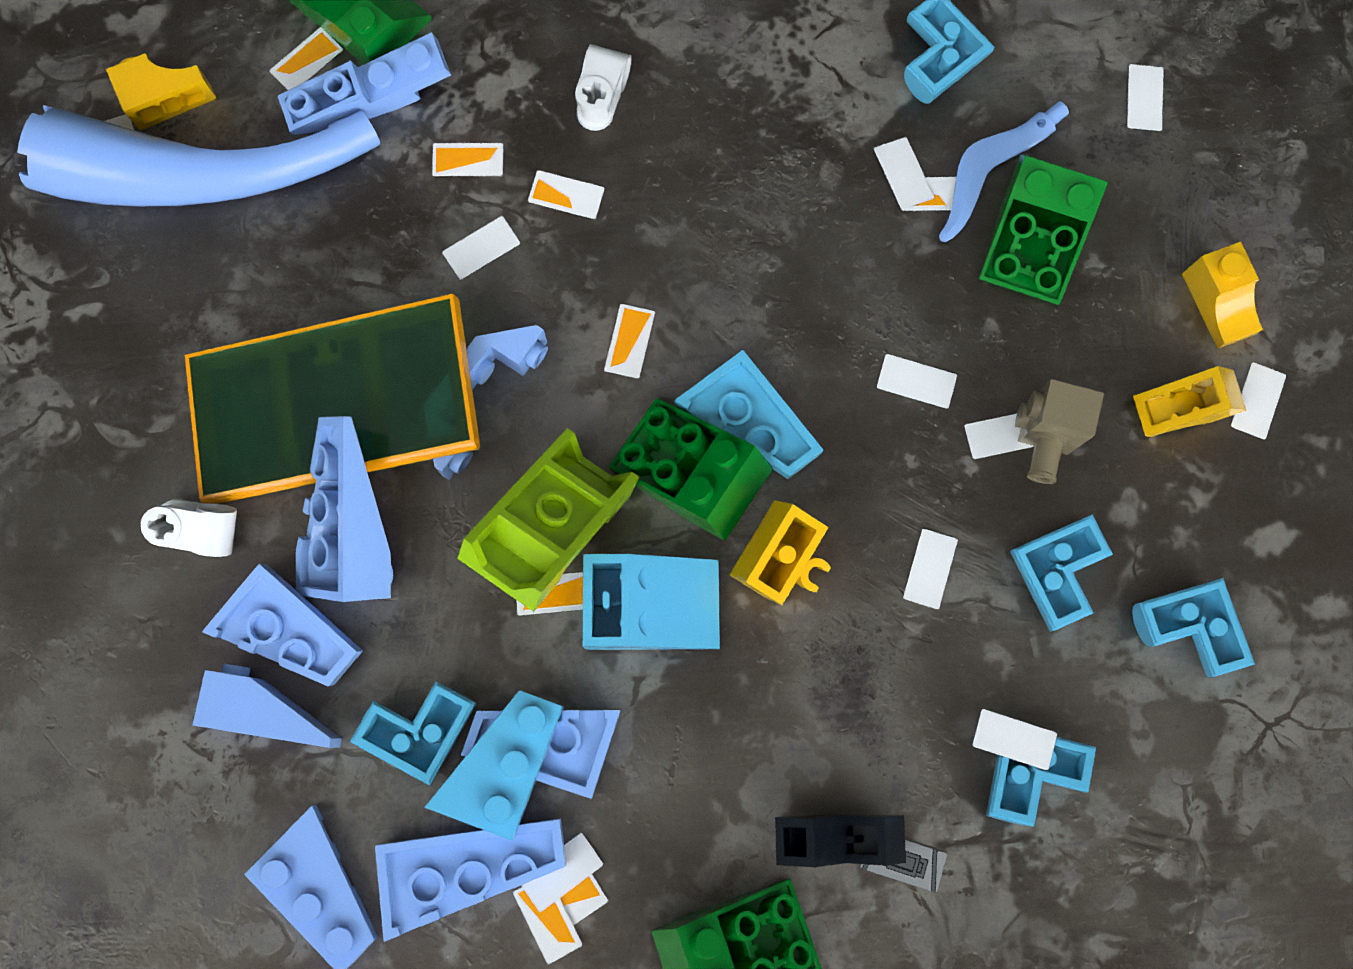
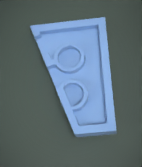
M267 564L257 565L202 631L212 637L222 638L238 645V648L249 653H257L278 662L280 666L326 686L335 685L363 652L360 647Z
M562 710L536 780L592 799L621 710ZM476 711L461 753L462 756L466 757L502 711Z
M312 805L244 875L333 969H348L378 936L355 886L351 885L339 860L341 856L335 843L331 842L322 823L323 817L317 805Z

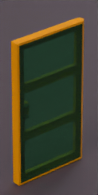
M454 294L185 355L199 499L204 504H220L315 484L316 479L312 476L310 466L319 417H352L367 473L480 449L460 301Z

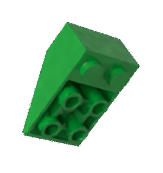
M1020 154L999 211L979 279L1060 305L1108 182Z
M655 398L608 467L618 475L629 472L635 473L639 476L635 485L637 488L689 522L726 541L773 470L755 445L658 398Z
M791 878L693 912L651 930L663 969H822Z

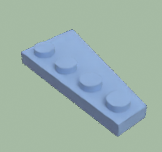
M561 818L519 824L515 838L512 841L485 830H476L375 845L384 942L463 908L475 905L504 891L511 890L566 866Z

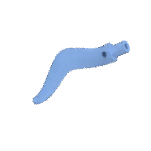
M1058 101L1045 113L1037 112L1026 123L1017 128L981 139L968 147L958 167L950 216L939 235V239L942 242L951 240L963 229L973 212L985 178L994 167L1032 148L1056 131L1055 125L1069 114L1068 108L1064 103Z

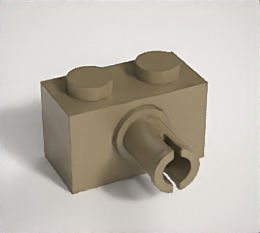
M1050 379L1039 391H1033L1027 402L1020 404L1015 419V427L1021 428L1018 442L1035 446L1030 470L1027 474L1028 479L1043 484L1056 483L1061 453L1068 455L1095 436L1104 396L1103 392Z

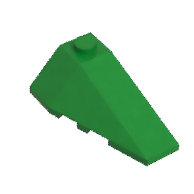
M289 0L363 65L406 45L432 20L431 16L413 0Z

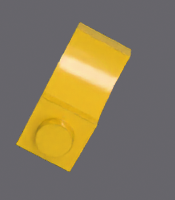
M146 53L137 57L126 58L119 64L106 69L124 113L140 131L217 99L212 86L197 65L183 69L163 68L153 64Z
M1241 242L1201 256L1182 273L1217 349L1256 335L1263 330L1258 319L1254 301L1255 284L1259 281V278Z
M1220 366L1133 396L1146 437H1153L1185 427L1208 424L1247 411L1234 370Z

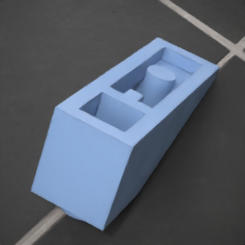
M223 664L221 672L205 670L193 726L327 748H340L341 737L264 679L249 677L251 668Z

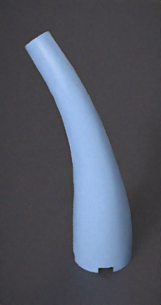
M43 105L45 112L43 115L31 113L20 136L17 153L27 155L28 173L19 172V176L24 186L30 190L63 199L102 205L148 207L214 203L267 193L328 172L381 145L363 110L329 124L328 128L292 142L263 148L213 150L155 137L112 123Z

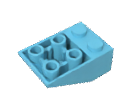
M583 554V647L585 650L720 649L719 560L637 554Z

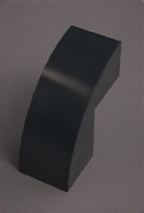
M805 815L775 817L776 865L816 868L845 863L884 866L906 863L904 815Z

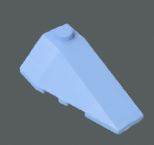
M319 417L310 466L312 476L316 479L315 489L311 497L305 498L303 512L310 515L307 535L298 537L296 547V591L302 596L340 602L391 598V583L393 580L391 553L352 417Z

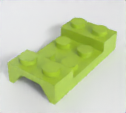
M567 428L466 535L457 559L534 612L557 585L564 570L605 522L609 523L629 499L639 476L633 472L611 476L583 457L575 433Z

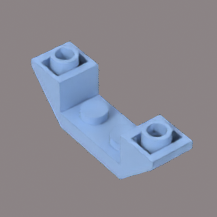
M533 325L476 336L466 349L472 390L477 383L482 385L488 380L495 367V363H493L495 358L522 376L525 375L530 367L533 369L538 367L548 350V347L545 346L548 342L544 329ZM450 372L425 405L430 441L459 435L458 429L449 424L452 418L456 420ZM468 451L433 459L434 467L443 477L450 480L455 472L460 474L468 466L473 457V452Z

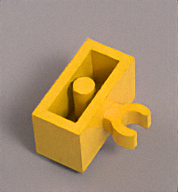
M774 500L731 571L730 576L761 596L783 605L796 582L806 590L817 592L819 587L810 582L808 574L813 567L829 572L831 569L825 560L812 556L829 527L794 504Z

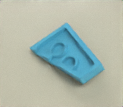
M744 350L740 351L674 400V405L683 411L755 445L772 469L786 479L792 477L823 452V448Z
M519 690L424 808L512 841L515 838L563 706Z

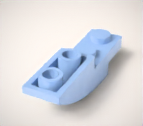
M431 32L360 67H357L350 60L278 95V99L289 131L293 135L323 131L328 128L329 124L361 110L364 111L368 119L416 102L420 100L419 90L449 77L451 74L439 41Z

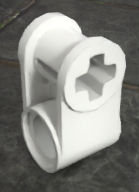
M593 44L589 45L575 91V98L578 104L577 118L584 128L598 131L610 125L621 92L625 89L628 80L631 55Z
M172 499L165 502L162 506H156L148 510L143 515L141 531L151 544L192 551L203 556H228L232 554L237 509L222 504H204L182 499Z

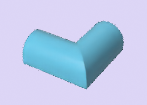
M925 0L908 14L907 23L922 37L930 48L906 66L904 71L905 83L914 97L925 104H929L993 52L995 46L950 0Z
M1093 514L1010 551L1049 632L1094 613L1073 573L1113 555Z
M1223 578L1140 602L1133 606V622L1139 637L1145 645L1153 647L1191 635L1206 678L1255 665Z
M435 681L414 721L376 701H372L350 742L423 783L432 786L477 703L446 685Z
M1056 737L1048 770L997 754L986 816L1034 827L1042 782L1084 793L1089 791L1096 747Z

